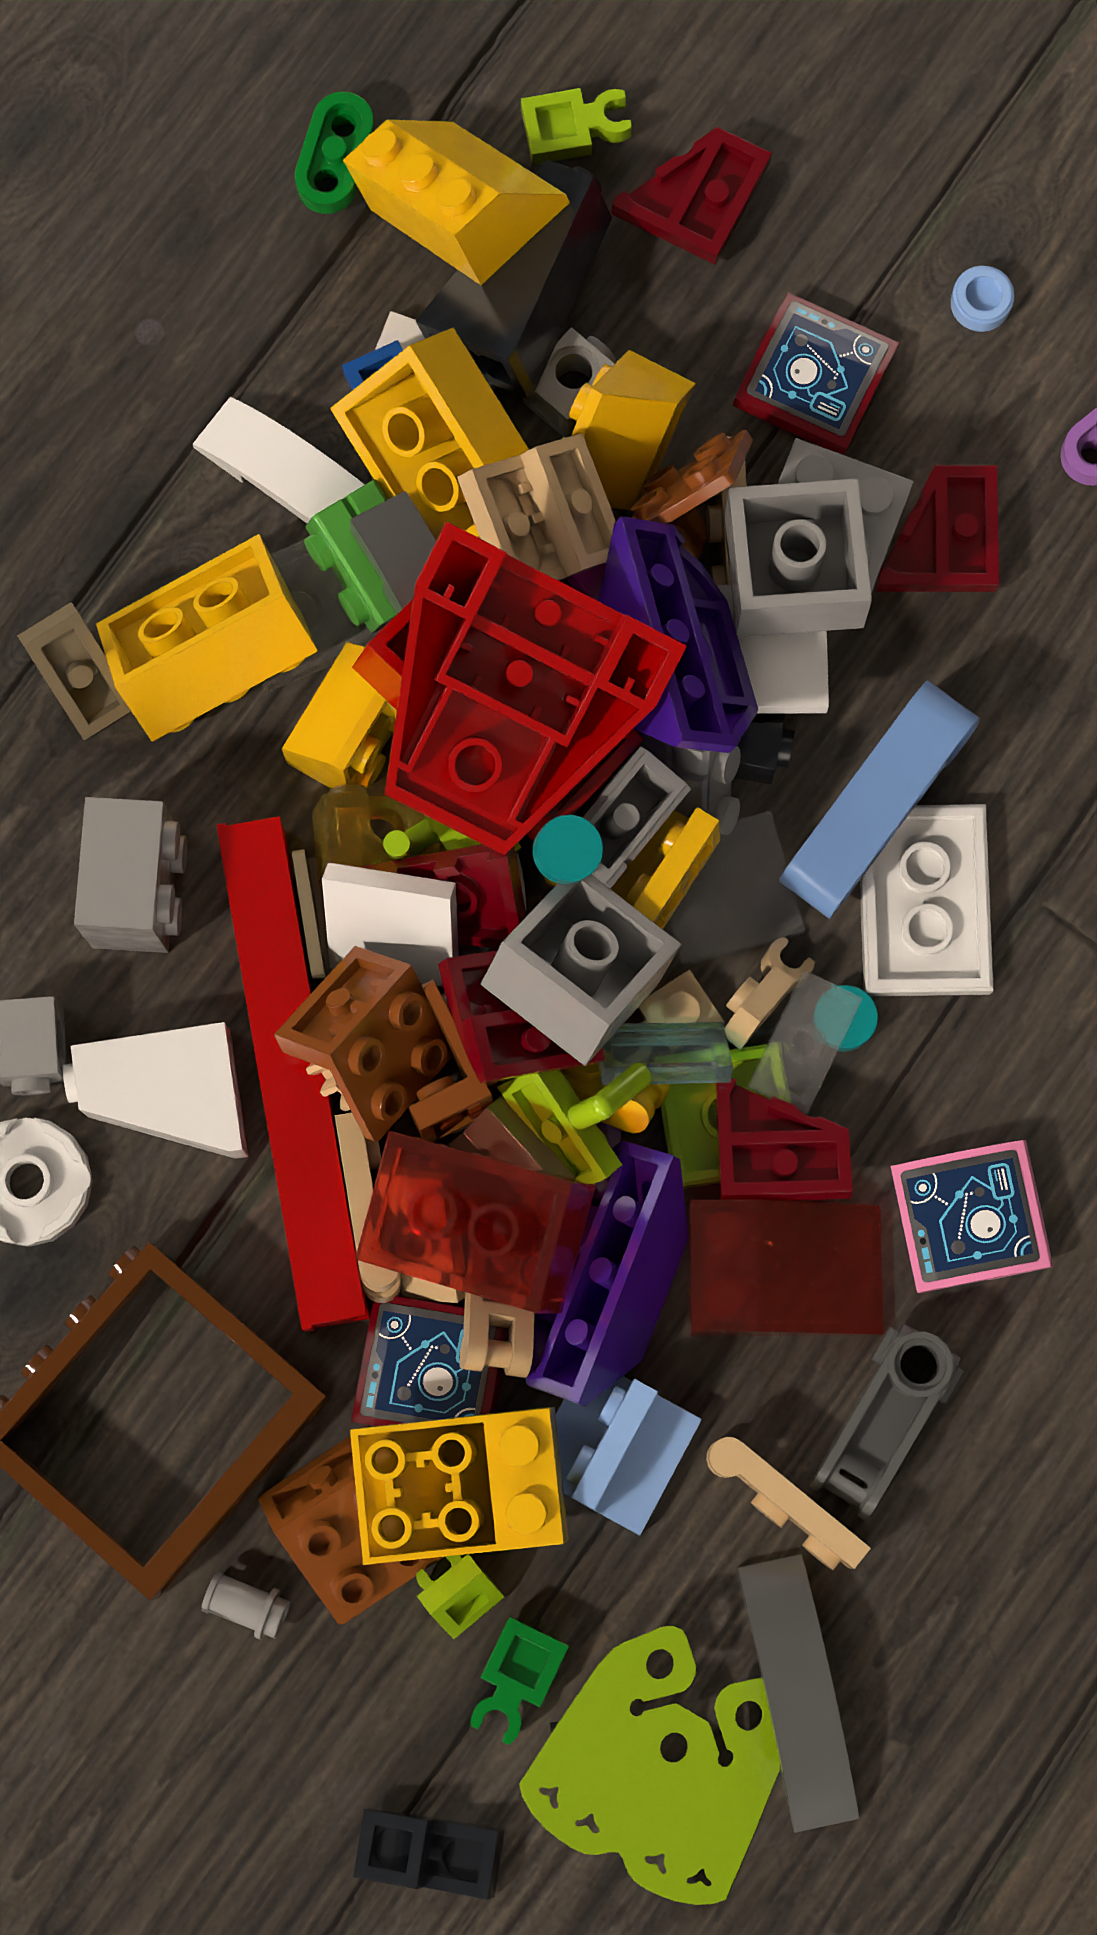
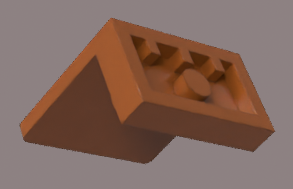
M745 429L728 439L725 433H720L701 445L693 454L696 459L678 471L671 464L656 472L643 484L642 487L645 492L642 498L632 506L631 511L634 513L632 518L675 525L685 539L682 546L698 560L707 537L705 535V524L695 507L731 486L736 481L753 441L750 434Z
M358 946L352 948L274 1034L283 1053L331 1071L364 1137L375 1142L379 1141L397 1119L401 1117L404 1111L417 1098L416 1093L432 1081L453 1055L412 965Z
M433 979L422 984L421 987L451 1049L452 1057L463 1080L455 1083L451 1076H446L428 1084L416 1093L419 1102L409 1106V1109L426 1147L471 1125L493 1103L492 1095L499 1092L497 1088L498 1081L480 1083L458 1035L446 994H440Z
M351 1435L257 1497L274 1534L338 1624H345L414 1578L419 1570H426L443 1558L435 1557L363 1565Z

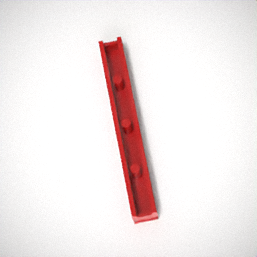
M280 816L233 825L221 823L216 824L301 1328L307 1334L317 1332L316 1329L367 1320L370 1319L360 1276L331 1094L324 1097L320 1093L326 1079L322 1073L308 1075L306 1068L311 1063L283 1053L274 1036L277 1030L313 992L286 831L282 827Z

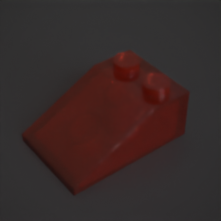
M389 1131L355 1260L537 1314L562 1313L596 1185L523 1164Z
M690 1200L687 1206L689 1237L687 1242L689 1336L883 1335L880 1205L776 1200Z

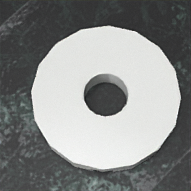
M16 1118L0 1122V1241L28 1247L54 1241L75 1226L88 1206L93 1182L88 1156L73 1135L49 1120ZM25 1164L39 1166L44 1176V1183L40 1192L29 1199L16 1198L10 1188V1178L15 1169Z

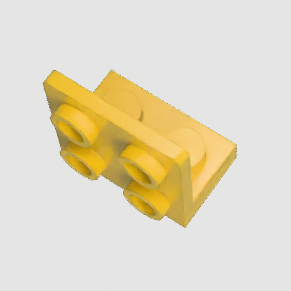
M611 774V775L607 778V780L603 783L602 787L604 786V784L608 781V779H609L613 774ZM698 807L690 818L674 810L635 859L626 864L627 869L610 889L663 930L720 842L719 820ZM544 876L546 883L553 888L558 884Z

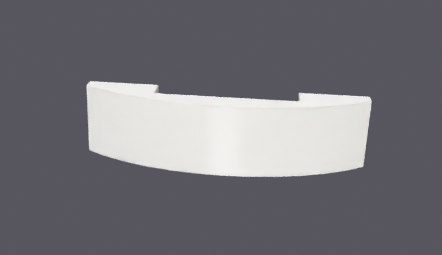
M232 397L226 401L193 443V447L240 482L243 483L245 479L306 523L316 513L365 485L335 461L284 426Z

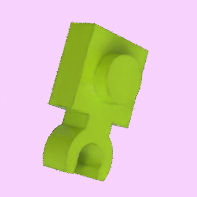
M581 88L521 98V112L532 165L545 163L546 160L558 161L592 155V137L599 136L602 140L610 143H619L629 139L632 132L631 120L613 122L605 116L609 111L625 108V91L620 89L607 90L601 93L593 103L588 104L583 103Z

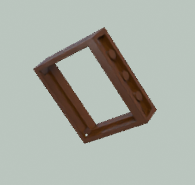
M148 1242L141 1251L136 1246H132L119 1258L109 1272V1276L115 1281L98 1300L90 1295L75 1308L65 1322V1325L71 1331L54 1350L49 1345H45L31 1358L21 1372V1375L27 1381L10 1400L5 1395L0 1396V1468L147 1599L155 1600L164 1593L330 1398L159 1248ZM155 1273L293 1395L145 1565L6 1441L149 1277Z

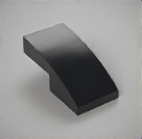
M367 1808L364 1809L353 1877L412 1889L429 1888L489 1900L495 1897L505 1830L446 1819Z

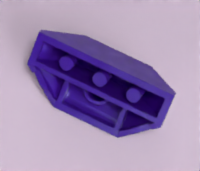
M621 516L614 524L598 601L687 646L656 707L633 729L678 748L730 753L740 742L741 736L747 730L759 709L728 601L701 562L682 546L685 539L675 525Z
M623 1140L612 1148L622 1166L608 1178L585 1187L589 1193L554 1227L544 1234L536 1255L533 1358L530 1372L526 1377V1383L530 1387L584 1407L642 1361L689 1239L680 1159L674 1155Z

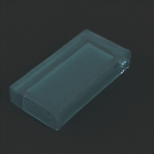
M723 1022L623 1024L602 1047L605 1060L598 1063L602 1085H608L633 1063H641L647 1067L652 1077L650 1084L726 1083L731 1081L733 1069Z

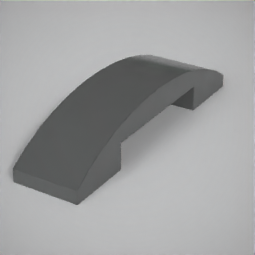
M802 1554L737 1567L780 1759V1771L793 1831L796 1833L859 1819L834 1686Z

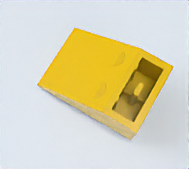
M555 1407L350 1430L363 1565L564 1544L569 1539Z

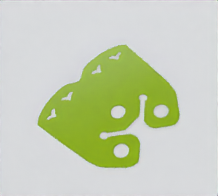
M663 1626L614 1647L598 1664L558 1722L520 1781L519 1786L522 1798L533 1816L547 1831L572 1849L589 1855H599L608 1852L619 1853L631 1878L646 1890L676 1902L694 1905L715 1904L727 1898L774 1786L781 1764L762 1678L730 1684L721 1690L716 1698L714 1709L726 1749L730 1750L733 1754V1760L727 1767H723L718 1763L720 1754L709 1722L677 1703L645 1710L639 1716L631 1714L630 1705L635 1699H641L645 1702L683 1692L692 1684L695 1677L696 1664L684 1631L675 1626ZM659 1649L667 1650L672 1655L674 1663L671 1673L663 1679L653 1678L646 1669L649 1655ZM753 1701L760 1706L762 1719L756 1728L746 1731L737 1725L735 1714L737 1708L742 1703ZM670 1733H680L687 1741L688 1749L686 1755L678 1762L666 1761L660 1751L662 1740ZM541 1787L547 1789L558 1787V1808L555 1809L551 1806L548 1795L540 1793L539 1789ZM589 1814H593L594 1822L599 1828V1832L593 1833L587 1825L576 1826L575 1823L577 1820H583ZM664 1854L666 1872L662 1874L658 1865L647 1863L645 1857ZM701 1869H704L707 1879L711 1881L710 1886L704 1885L701 1881L693 1884L687 1883V1879L696 1875Z

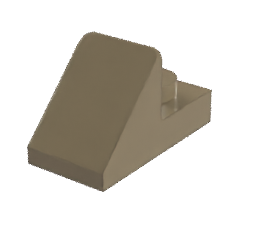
M71 602L17 635L83 740L88 739L131 712L115 688L105 654Z

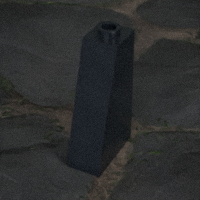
M546 160L535 175L565 193L570 203L482 285H479L457 270L415 321L425 339L454 327L488 383L527 399L537 388L612 220V216L601 194V184L593 174L581 167H573L572 169L550 160Z

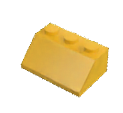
M387 119L343 159L371 211L479 285L488 280L570 203L565 193L454 122Z
M454 327L409 345L330 408L386 497L390 499L406 491L436 541L446 521L480 538L458 482V476L471 469L515 457L529 450Z
M259 534L96 623L115 688L152 742L168 733L185 729L195 718L222 703H229L240 699L250 688L275 674L293 670L306 657L318 651L305 618Z

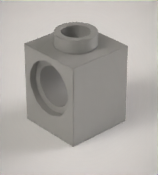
M571 327L556 343L536 390L529 399L522 397V402L565 438L570 437L577 421L570 418L569 413L581 388L570 389L564 387L559 383L558 379L567 372L576 371L587 376L590 380L588 383L592 385L601 367L605 363L613 366L616 363V358L611 350L599 339L593 336L585 339Z
M54 996L0 1000V1084L4 1087L11 1086V1093L13 1095H40L51 1092L50 1083L64 1082L63 1065L67 1064L63 1005Z

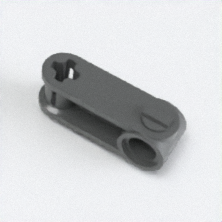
M905 1323L902 1324L899 1330L890 1326L871 1358L878 1365L820 1462L808 1487L816 1492L822 1488L826 1489L857 1508V1517L866 1521L881 1500L937 1401L945 1404L964 1373V1370L958 1367L961 1357L950 1351L947 1344L936 1335L928 1332H918ZM913 1346L924 1348L931 1354L934 1360L933 1374L927 1382L922 1384L910 1382L901 1371L900 1361L902 1355L908 1348ZM842 1469L862 1481L864 1487L862 1488L840 1475L839 1470Z

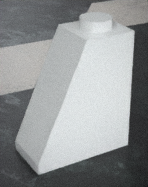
M225 1022L71 1046L73 1063L63 1065L65 1092L68 1102H78L79 1110L88 1118L235 1159L248 1157L232 1036Z

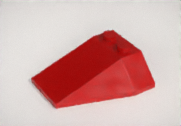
M446 521L415 583L384 794L505 855L656 707L687 646L508 555L507 552Z

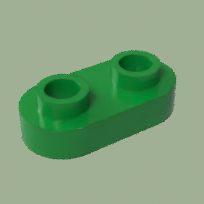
M335 92L324 97L317 104L296 165L295 183L298 196L307 208L317 213L332 214L345 209L354 199L358 188L343 159L357 148L369 134L374 132V121L368 103L354 93ZM340 125H350L355 129L351 135L341 137L334 133L335 129ZM325 179H331L337 183V186L329 192H323L316 188L318 183Z

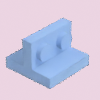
M622 1376L587 1406L584 1407L564 1399L558 1409L556 1424L564 1494L640 1536L702 1419L657 1395L658 1391L636 1379L631 1381Z

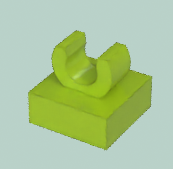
M469 1554L465 1557L461 1555L445 1556L451 1563V1568L436 1581L423 1569L416 1573L417 1582L424 1590L417 1598L429 1614L453 1639L458 1637L504 1598V1595Z

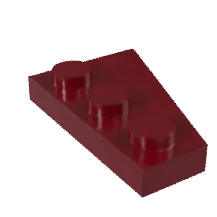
M481 844L360 866V868L456 883L458 945L499 948L507 936L527 916L515 846L505 855Z

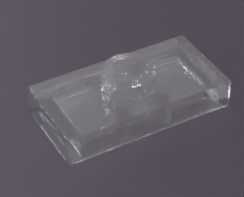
M804 970L747 1087L771 1099L775 1096L797 1106L803 1114H808L863 998Z

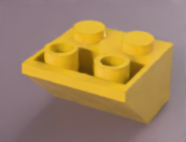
M628 350L613 366L605 363L599 370L592 385L586 382L582 386L569 413V417L577 421L571 436L583 434L610 507L631 510L632 506L642 498L645 492L642 487L643 484L658 472L696 384L631 350Z
M346 642L282 747V751L288 765L352 800L360 785L369 789L380 774L386 760V756L380 752L392 732H394L397 710L352 668L365 647Z

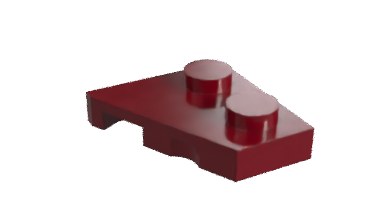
M716 127L694 142L692 149L688 153L674 156L655 169V176L629 194L623 191L616 196L612 203L611 214L716 265L771 163L772 153L720 127Z
M934 465L913 510L900 532L894 548L877 578L876 592H996L999 587L997 465Z
M716 1075L715 1092L721 1202L851 1199L853 1189L848 1128L821 1116L809 1117L803 1114L797 1106L775 1096L770 1100L736 1085L737 1080L727 1075Z

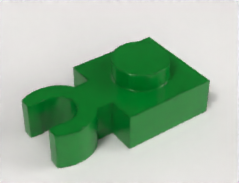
M509 1616L480 1677L496 1685L497 1688L493 1696L484 1698L476 1705L471 1716V1727L478 1730L486 1713L491 1710H500L506 1714L509 1720V1726L504 1733L502 1742L510 1745L517 1738L521 1729L522 1720L518 1708L522 1699L541 1707L569 1645Z

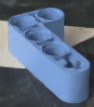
M928 680L925 681L791 860L779 878V882L827 918H832L943 768H946L965 745L979 725L980 718Z

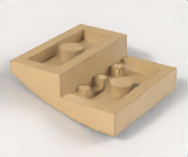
M582 433L536 446L521 455L471 469L457 477L480 539L558 581L606 564L616 520Z

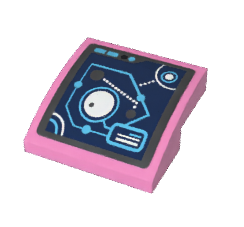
M1026 1140L975 1148L891 1166L917 1293H926L1054 1267Z

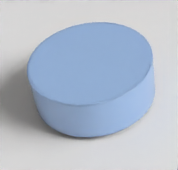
M990 266L972 267L963 272L954 285L950 301L952 313L961 325L970 330L979 332L993 330L1007 319L1014 302V288L1009 278L1002 271Z

